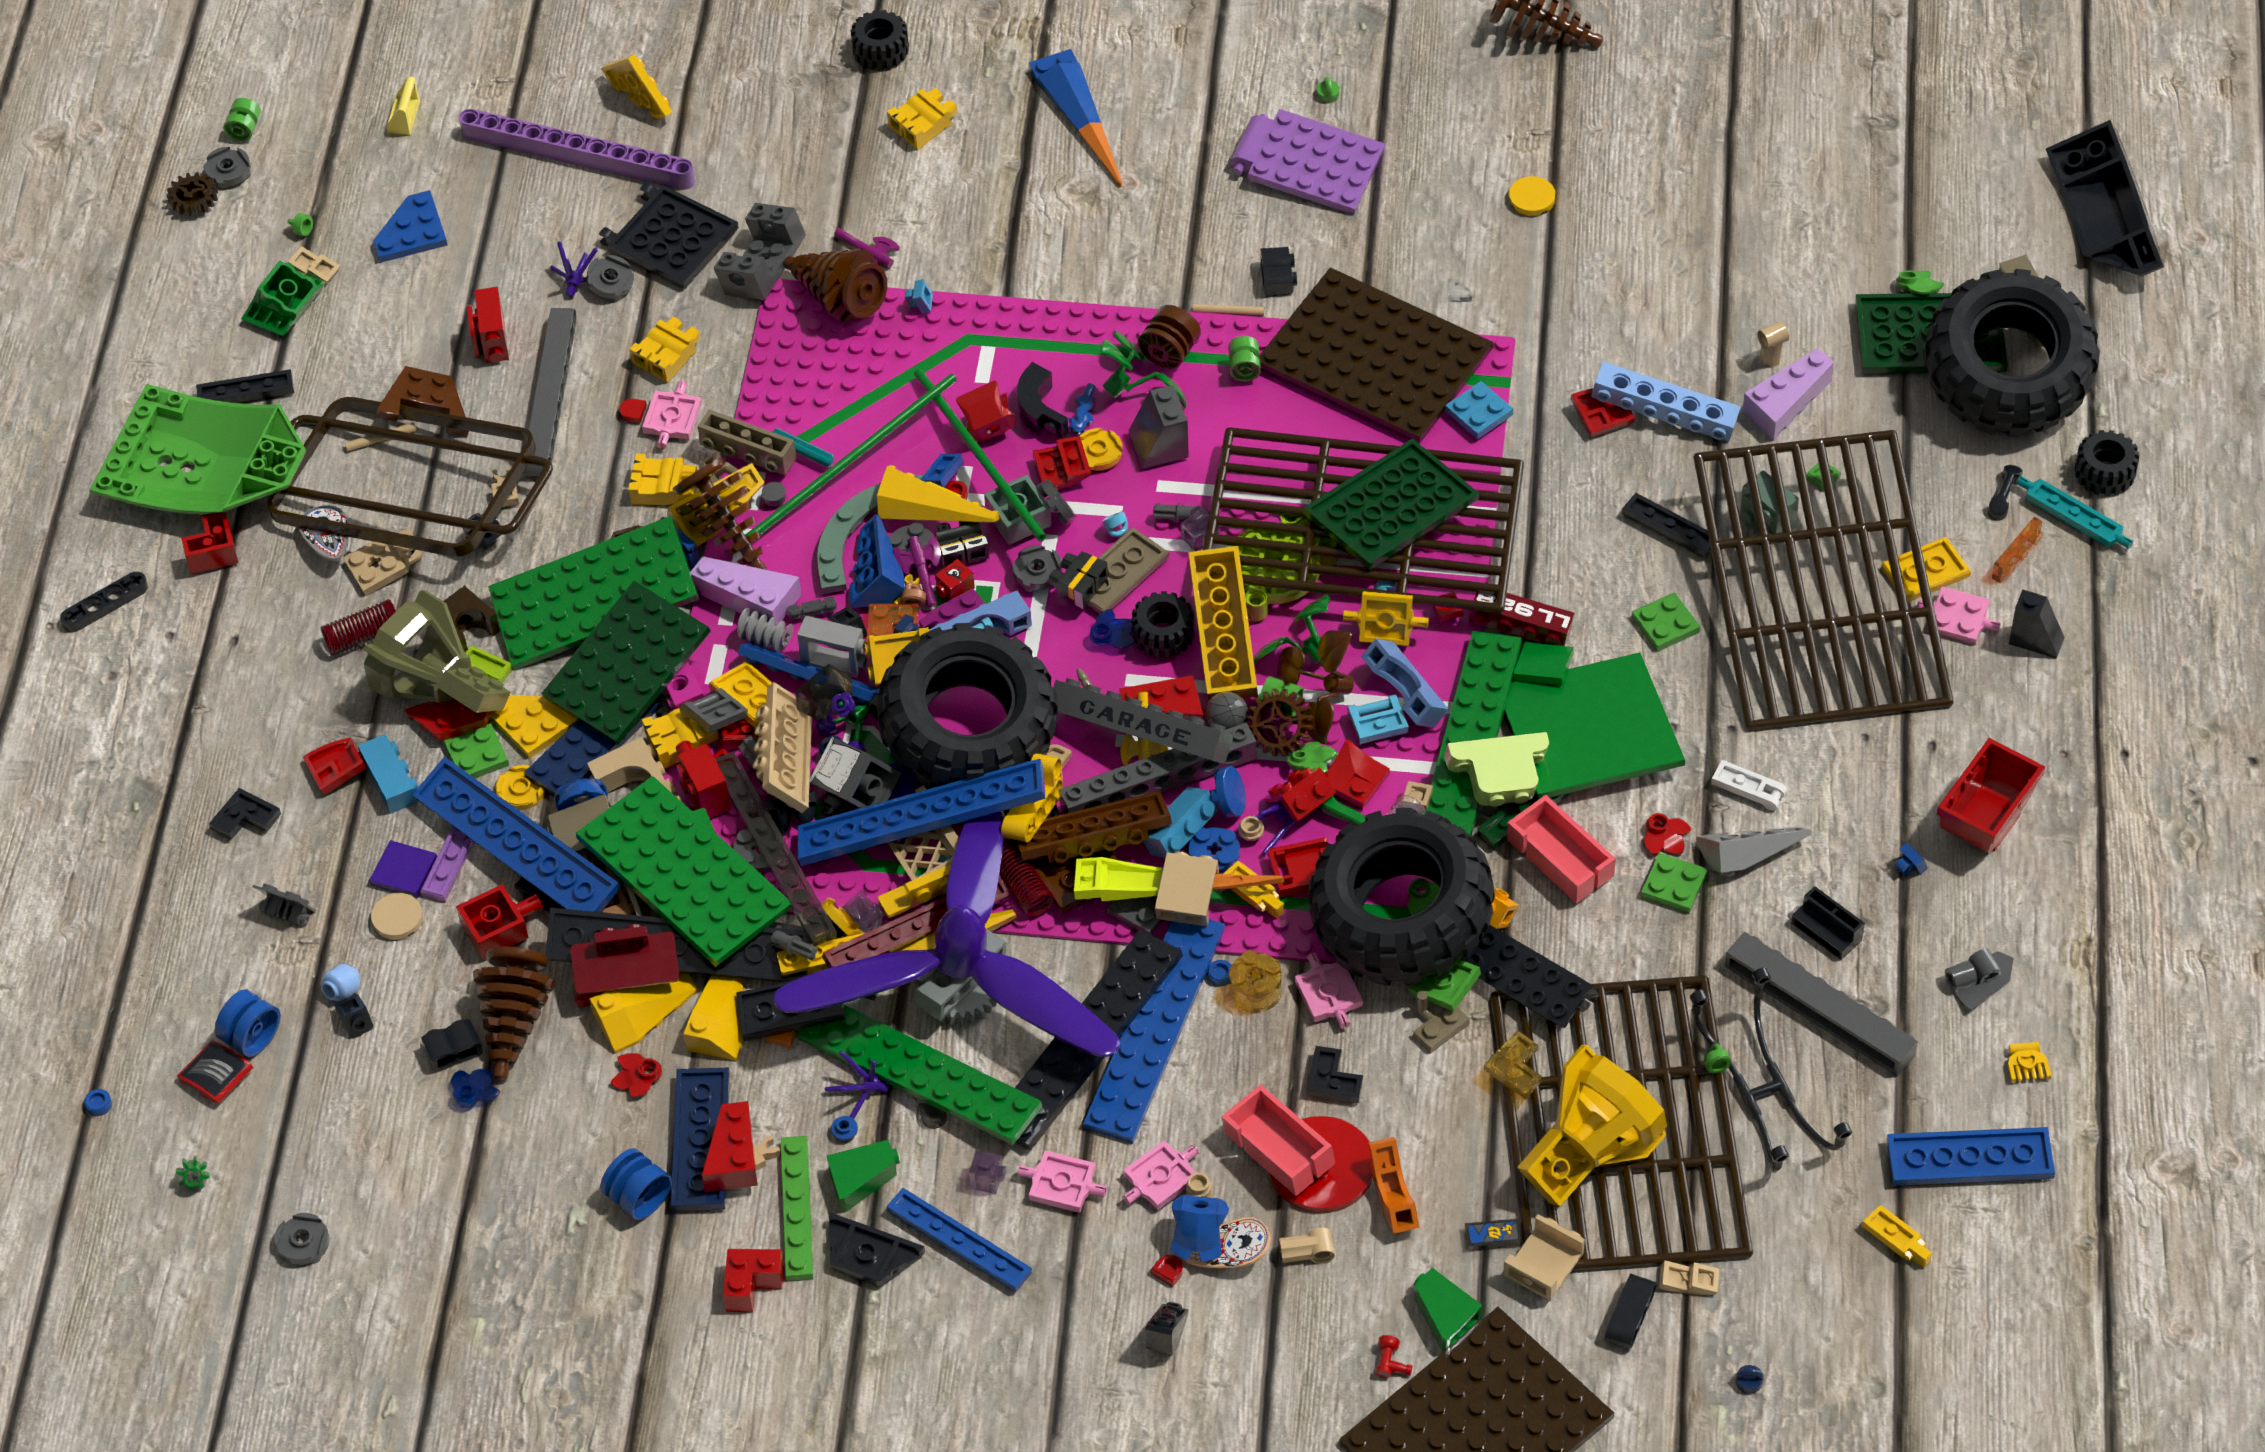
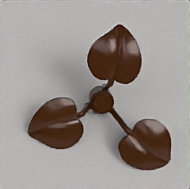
M1330 630L1325 632L1319 641L1318 657L1322 660L1321 666L1327 673H1330L1329 675L1324 676L1302 670L1305 663V655L1297 647H1286L1279 656L1277 676L1278 679L1284 681V685L1287 686L1289 683L1297 685L1300 674L1324 680V688L1330 693L1319 696L1317 702H1310L1308 706L1311 709L1306 712V715L1314 716L1313 720L1307 721V725L1314 726V729H1306L1307 733L1313 740L1327 745V736L1334 717V708L1328 698H1338L1339 694L1349 695L1354 687L1352 676L1337 671L1352 636L1350 632Z

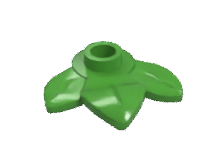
M1902 271L1899 273V277L1896 278V285L1902 290L1917 294L1936 292L1944 286V283L1930 279L1931 271Z
M1309 742L1305 744L1304 748L1299 747L1297 751H1294L1293 754L1291 753L1287 758V762L1292 771L1297 769L1301 771L1307 767H1310V769L1320 767L1326 773L1327 766L1325 763L1335 758L1338 753L1329 746H1321L1320 742Z
M1417 878L1412 881L1408 888L1410 900L1407 905L1411 916L1424 910L1435 899L1440 889L1436 883H1431L1425 878Z

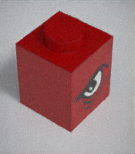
M958 559L935 574L936 592L940 597L946 598L948 601L975 588L974 573Z

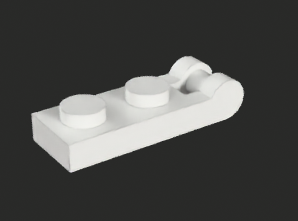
M1724 760L1719 764L1711 781L1712 785L1763 804L1770 811L1777 810L1780 804L1779 799L1784 797L1787 791L1786 786L1780 782ZM1764 791H1770L1771 794L1765 793Z

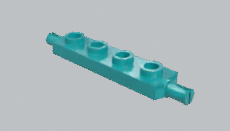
M2020 476L2017 480L2016 485L2028 491L2027 501L2109 548L2116 542L2127 549H2130L2133 545L2134 540L2122 534V525L2046 481L2039 479L2031 482L2023 476Z

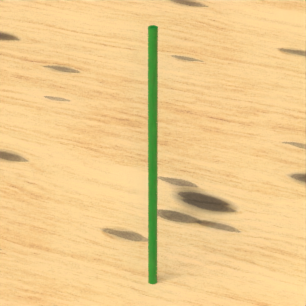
M917 369L914 372L915 377L927 392L934 387L922 369ZM940 394L934 398L933 401L1036 539L1040 542L1045 540L1046 534Z
M949 374L746 533L745 536L747 537L757 530L759 536L954 384L957 381L955 375Z

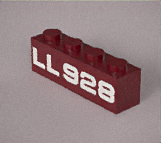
M1476 592L1474 600L1495 603L1497 594ZM1507 593L1504 612L1492 613L1470 610L1468 622L1542 644L1565 646L1575 613Z

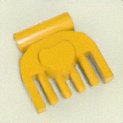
M2039 1042L2008 1045L2009 1054L2011 1055L2008 1061L2011 1083H2016L2014 1069H2016L2018 1081H2022L2021 1070L2024 1072L2025 1080H2029V1072H2031L2032 1079L2036 1080L2035 1067L2038 1069L2039 1078L2043 1079L2042 1066L2046 1080H2051L2048 1059L2040 1052Z

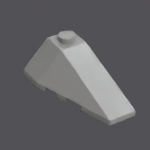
M1803 827L1767 829L1766 834L1762 831H1743V836L1725 832L1696 836V842L1709 870L1719 872L1720 876L1735 875V871L1744 870L1812 835V831Z

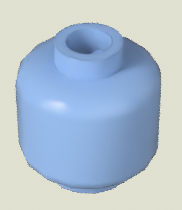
M340 963L323 975L322 992L328 999L337 1002L347 999L359 990L360 975L354 967Z

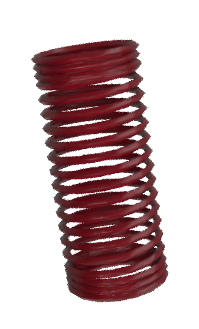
M387 599L379 604L376 603L375 606L372 605L371 608L367 607L363 611L359 610V613L355 612V615L351 613V616L347 615V618H339L334 623L331 622L321 626V632L330 653L334 655L339 653V651L342 652V647L346 650V646L350 649V644L353 647L355 646L354 642L356 645L359 644L358 640L360 643H363V640L366 642V636L368 640H371L370 635L372 638H375L378 632L377 629L396 612L392 601ZM337 624H338V626H339V628H340V631H341V633H342V636H341V634H340V632H339V630H338ZM333 626H334V628L336 629V633H337V635H338V638H337V636H336V634H335V632H334Z
M1003 841V849L1012 845L1015 847L1008 848L1002 852L1003 855L1005 852L1014 849V851L1002 857L1000 876L1028 916H1037L1044 913L1052 905L1054 895L1029 860L1022 861L1016 841ZM1043 895H1045L1040 901H1038V902L1035 903V904L1030 905L1031 903L1037 901L1039 898H1041ZM1047 895H1049L1048 898L1046 899V901H1045L1044 903H1042V904L1039 905L1038 907H1035V908H1032V909H1028L1029 907H1033V906L1038 905L1039 903H1041V902L1047 897Z

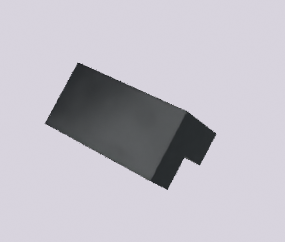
M1816 886L1804 895L1803 905L1792 914L1791 924L1840 960L1846 957L1862 941L1865 926L1862 920Z

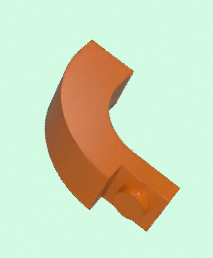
M1390 1137L1369 1142L1368 1146L1372 1162L1370 1166L1373 1180L1389 1228L1393 1234L1420 1228L1415 1202L1411 1198L1404 1181L1396 1139Z

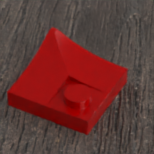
M1593 388L1571 394L1570 399L1590 438L1632 424L1635 421L1631 410L1592 398Z
M351 737L328 743L303 756L324 795L367 768L355 741Z
M1346 739L1325 775L1336 791L1334 795L1364 809L1389 776L1390 768L1374 760L1350 740Z

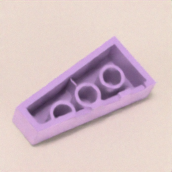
M1819 348L1815 349L1745 392L1743 412L1774 441L1779 436V432L1783 428H1787L1792 423V419L1806 408V404L1811 399L1814 400L1832 381L1834 362Z
M702 557L690 572L696 591H700L701 596L740 614L745 608L750 609V616L754 611H758V619L763 614H766L768 616L767 623L774 617L776 618V626L787 615L788 606L795 604L801 596L799 577L708 557Z

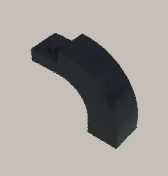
M1031 362L1023 371L1018 381L1017 395L1020 416L1025 425L1034 433L1039 434L1044 428L1048 433L1063 439L1069 433L1068 417L1047 407L1041 401L1053 387L1052 372Z

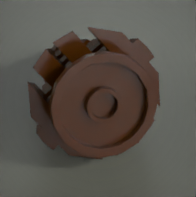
M1496 0L1489 17V22L1496 24L1500 21L1506 8L1514 10L1504 33L1505 38L1513 37L1525 14L1527 16L1522 24L1517 40H1526L1536 20H1538L1532 42H1540L1548 26H1551L1547 43L1553 44L1557 40L1560 31L1564 32L1561 40L1562 45L1568 46L1573 37L1577 38L1575 46H1583L1587 42L1591 46L1599 48L1603 43L1602 35L1590 31L1592 25L1586 21L1583 27L1579 26L1581 14L1577 11L1573 14L1570 21L1566 20L1571 8L1569 3H1563L1558 16L1555 15L1559 0H1549L1545 9H1542L1545 0H1533L1532 4L1530 3L1531 0Z
M867 250L821 252L820 255L808 253L807 255L803 254L796 257L788 256L784 260V267L791 271L795 279L814 296L836 320L841 319L843 322L872 316L881 307L888 289L887 276L884 269L877 264L876 259H872L873 255Z
M720 457L672 488L677 495H681L697 487L702 495L683 506L677 512L684 517L704 504L709 503V508L695 516L688 523L696 527L716 515L718 520L700 533L707 537L724 527L727 532L713 542L719 547L732 539L735 545L725 551L729 557L740 551L743 557L737 561L739 564L746 565L748 563L750 567L767 570L764 562H761L758 557L763 554L762 546L754 550L751 545L760 538L758 530L747 537L743 533V531L756 523L754 517L751 516L739 525L735 520L752 508L751 501L745 502L732 511H729L727 508L748 493L746 486L739 488L723 499L720 497V494L743 479L741 471L714 486L710 477L725 466L723 458Z
M508 946L489 948L486 951V960L494 967H481V969L473 971L474 981L479 985L476 987L477 997L483 1000L479 1003L480 1012L487 1016L482 1019L483 1028L488 1032H492L485 1035L486 1043L492 1048H497L488 1052L490 1060L496 1063L493 1077L500 1081L508 1079L509 1064H515L519 1057V1054L512 1051L524 1048L527 1040L521 1036L525 1037L531 1034L534 1025L530 1022L538 1020L541 1014L539 1008L545 1006L549 998L547 994L552 992L556 985L554 979H549L550 976L537 973L543 971L548 966L549 959L546 955L530 949Z

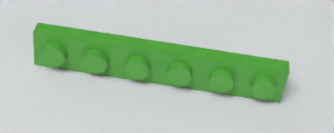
M807 1136L781 1137L786 1280H812L814 1276Z

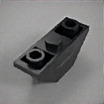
M1175 1302L1162 1304L1146 1324V1349L1174 1354L1179 1346L1189 1309L1182 1308L1181 1304Z

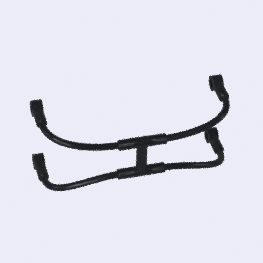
M1762 967L1752 974L1755 980L1753 988L1755 991L1754 1021L1758 1042L1767 1063L1766 1068L1773 1081L1749 1089L1742 1074H1739L1732 1061L1728 1069L1733 1075V1081L1752 1118L1756 1120L1759 1126L1770 1169L1773 1173H1776L1782 1168L1783 1161L1789 1157V1154L1784 1145L1772 1149L1765 1123L1761 1117L1762 1112L1755 1100L1756 1098L1779 1091L1786 1106L1790 1107L1803 1128L1819 1144L1829 1150H1839L1845 1145L1846 1138L1853 1132L1848 1122L1836 1125L1833 1129L1836 1134L1835 1144H1832L1822 1138L1798 1110L1795 1104L1796 1101L1776 1062L1772 1060L1764 1039L1760 1014V998L1765 983L1771 979L1768 970ZM1697 990L1690 995L1693 1003L1691 1012L1699 1031L1712 1046L1718 1043L1710 1035L1700 1019L1702 1007L1708 1002V998L1704 990Z

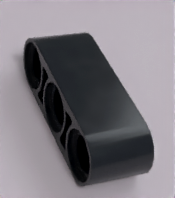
M1632 1273L1629 1275L1606 1329L1604 1341L1631 1350L1654 1297L1657 1282Z

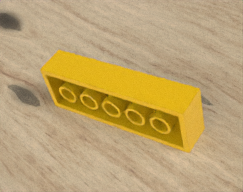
M1238 546L1189 552L1208 701L1220 692L1236 693L1242 698L1258 697Z

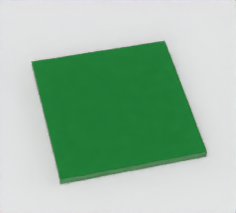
M1640 652L1568 669L1563 685L1525 681L1511 683L1504 714L1513 736L1547 732L1549 739L1545 759L1535 764L1538 776L1535 793L1538 800L1545 795L1550 798L1685 766V758Z

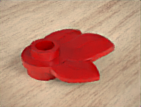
M1655 813L1646 821L1645 847L1652 855H1657L1662 850L1672 855L1682 854L1685 847L1682 836L1688 834L1691 831V827L1682 819H1668L1662 813Z
M638 1053L622 1054L617 1058L623 1070L611 1080V1085L619 1090H629L632 1098L640 1097L650 1090L652 1083L660 1079L662 1067L656 1060L652 1058L644 1059Z

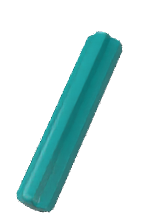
M775 428L773 430V433L794 440L796 453L825 467H830L833 464V454L781 429Z

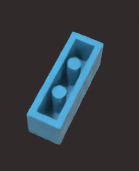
M383 734L358 745L359 753L367 766L366 770L390 814L418 802L412 796L418 785L414 777H408V766L404 759L399 760L398 755L400 753L394 741L390 742L386 734Z
M1187 787L1171 803L1168 810L1171 815L1172 824L1161 829L1147 830L1149 839L1143 840L1150 855L1166 858L1167 852H1178L1219 810L1217 805L1213 803L1208 790Z

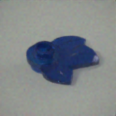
M1112 609L1105 610L1097 616L1096 624L1093 625L1089 633L1090 640L1099 646L1110 645L1113 648L1122 649L1130 647L1135 643L1134 638L1130 636L1132 633V619H1116Z
M477 1069L470 1074L463 1070L455 1072L451 1078V1087L454 1089L453 1099L456 1104L461 1108H471L476 1105L477 1101L489 1102L494 1100L500 1094V1090L490 1086L493 1078L492 1072L487 1069Z

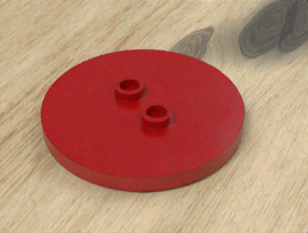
M1314 1116L1302 1119L1332 1145L1336 1164L1319 1178L1314 1175V1182L1297 1196L1269 1173L1273 1187L1285 1201L1297 1208L1310 1212H1334L1354 1204L1367 1192L1373 1180L1370 1166L1372 1162L1368 1146L1369 1140L1357 1127L1339 1118Z

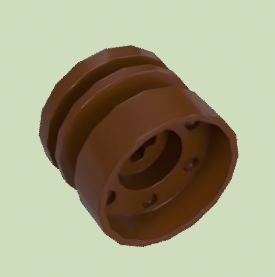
M1164 305L1158 309L1138 338V346L1145 357L1155 365L1166 369H1174L1180 366L1189 350H1191L1200 337L1201 328L1196 319L1184 309L1175 305Z

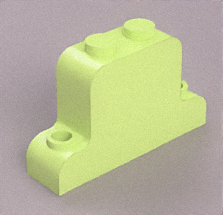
M1547 732L1448 743L1444 757L1449 770L1453 772H1467L1469 774L1474 797L1479 804L1494 807L1500 806L1503 803L1515 802L1521 804L1532 799L1538 784L1535 764L1545 759L1549 739Z

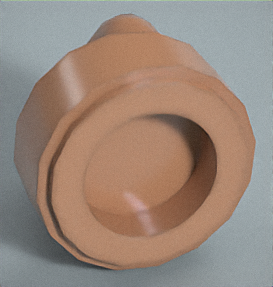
M909 582L901 593V603L908 608H920L926 603V593L917 584Z

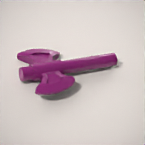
M837 228L834 232L835 237L856 249L867 250L873 255L872 259H876L877 264L885 265L888 268L893 265L894 260L887 254L900 250L899 245L895 241L886 237H874L873 241L876 245L873 247L840 228Z
M914 536L908 539L910 551H903L895 547L894 557L906 575H909L911 567L915 566L922 590L926 593L927 607H933L937 603L926 568V562L930 561L935 567L938 566L941 558V548L935 536H931L929 542L924 547L919 543L918 537Z

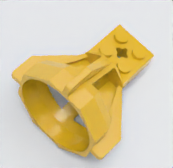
M1581 1045L1562 1068L1558 1116L1555 1125L1553 1124L1552 1128L1517 1168L1550 1204L1560 1207L1594 1167L1647 1158L1666 1136L1664 1129L1667 1127L1664 1109L1638 1080L1605 1056L1595 1054L1588 1045ZM1619 1137L1623 1141L1618 1142L1616 1139Z

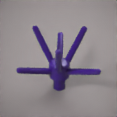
M559 241L557 245L565 273L553 265L550 266V269L565 278L564 283L567 284L565 295L574 297L576 287L580 286L583 282H587L586 277H582V274L598 250L594 248L589 256L587 252H584L576 271H574L569 259L566 258L562 242Z
M840 1051L839 1055L860 1077L859 1082L853 1085L825 1087V1091L849 1092L859 1090L863 1092L850 1115L854 1119L868 1094H874L875 1091L886 1093L888 1084L878 1081L877 1076H875V1060L871 1061L868 1075L846 1053Z

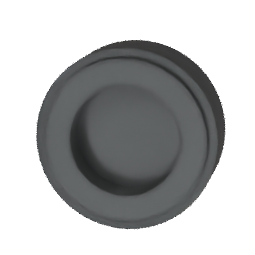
M778 482L766 484L762 488L763 502L769 506H778L784 503L786 500L785 487Z

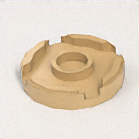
M392 893L382 897L375 903L371 911V922L381 937L389 940H402L420 928L423 922V912L418 900L413 896L404 893Z

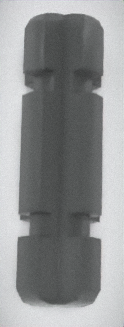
M831 596L824 598V601L817 599L803 602L801 606H798V604L789 605L788 613L790 619L794 620L800 618L801 615L805 617L822 614L824 610L827 612L835 611L837 606L835 598Z

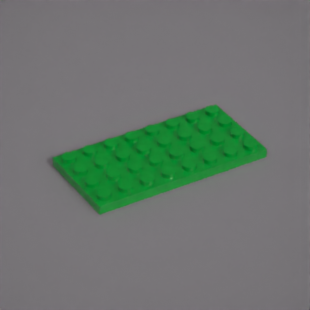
M672 516L489 585V592L513 669H520L581 645L633 581L638 582L676 607L699 600Z
M654 776L650 777L576 832L577 840L715 967L792 909V902Z

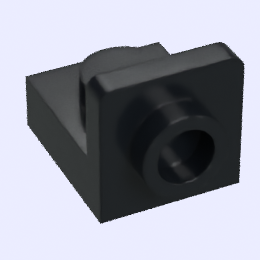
M849 606L827 617L828 621L862 629L863 639L868 636L862 617Z
M358 994L334 1004L336 1012L343 1021L350 1038L374 1028L368 1010Z

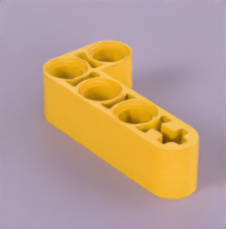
M1042 754L1033 755L1031 761L1040 758L1043 764L1045 799L1010 809L1002 823L1001 834L1003 838L1029 842L1059 800V789L1063 788L1061 758Z

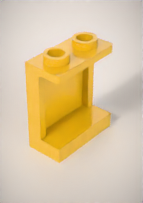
M928 627L920 628L917 631L869 636V642L865 643L866 657H871L872 666L868 667L870 682L875 681V687H880L885 670L893 665L894 657L908 643L912 641L918 642L920 636L929 631Z

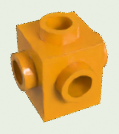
M1495 888V898L1492 903L1493 915L1489 925L1496 929L1506 928L1519 905L1508 898L1509 894Z

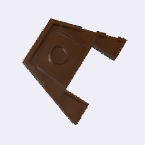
M405 366L379 405L375 416L397 422L400 405L466 417L452 376ZM446 428V433L463 437H467L469 431Z

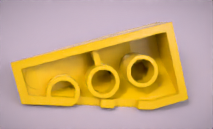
M679 973L680 978L677 982L607 991L590 998L593 1016L615 1054L640 1043L645 1038L647 1032L654 1026L658 1027L662 1024L663 1019L670 1012L677 1011L698 992V988L689 973Z
M710 977L690 1015L684 1031L687 1051L737 1061L744 1041L741 1036L736 992L743 991V978Z

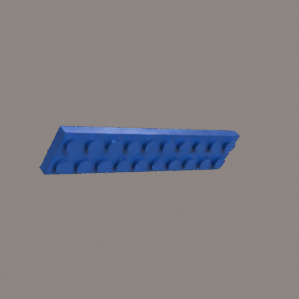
M445 756L412 794L416 800L564 909L601 912L622 887L617 881Z
M1039 758L985 773L984 776L966 781L964 779L798 825V860L801 866L817 863L825 859L839 857L843 854L864 850L872 846L911 837L930 830H937L941 827L962 823L966 820L987 816L995 812L1045 799L1042 761Z
M1209 919L1207 927L1171 921L1163 941L1182 950L1183 957L1123 1032L1120 1038L1119 1049L1111 1058L1084 1120V1129L1132 1144L1134 1143L1224 934V923Z

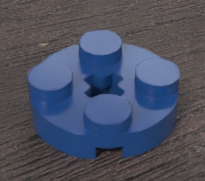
M1218 827L1201 828L1189 843V856L1200 857L1206 855L1218 860L1219 874H1223L1239 861L1240 844L1232 830ZM1218 848L1221 851H1217L1216 855H1212L1209 849Z

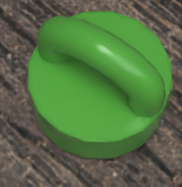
M1326 76L1324 81L1317 86V97L1323 102L1337 100L1339 97V85Z
M298 213L294 219L287 220V223L292 225L293 233L297 236L306 237L313 228V220L309 214Z
M1713 1044L1708 1054L1704 1057L1703 1062L1708 1072L1720 1073L1730 1066L1731 1058L1728 1052L1722 1049L1719 1044Z

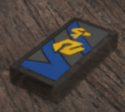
M1519 1219L1465 1223L1468 1251L1522 1247Z

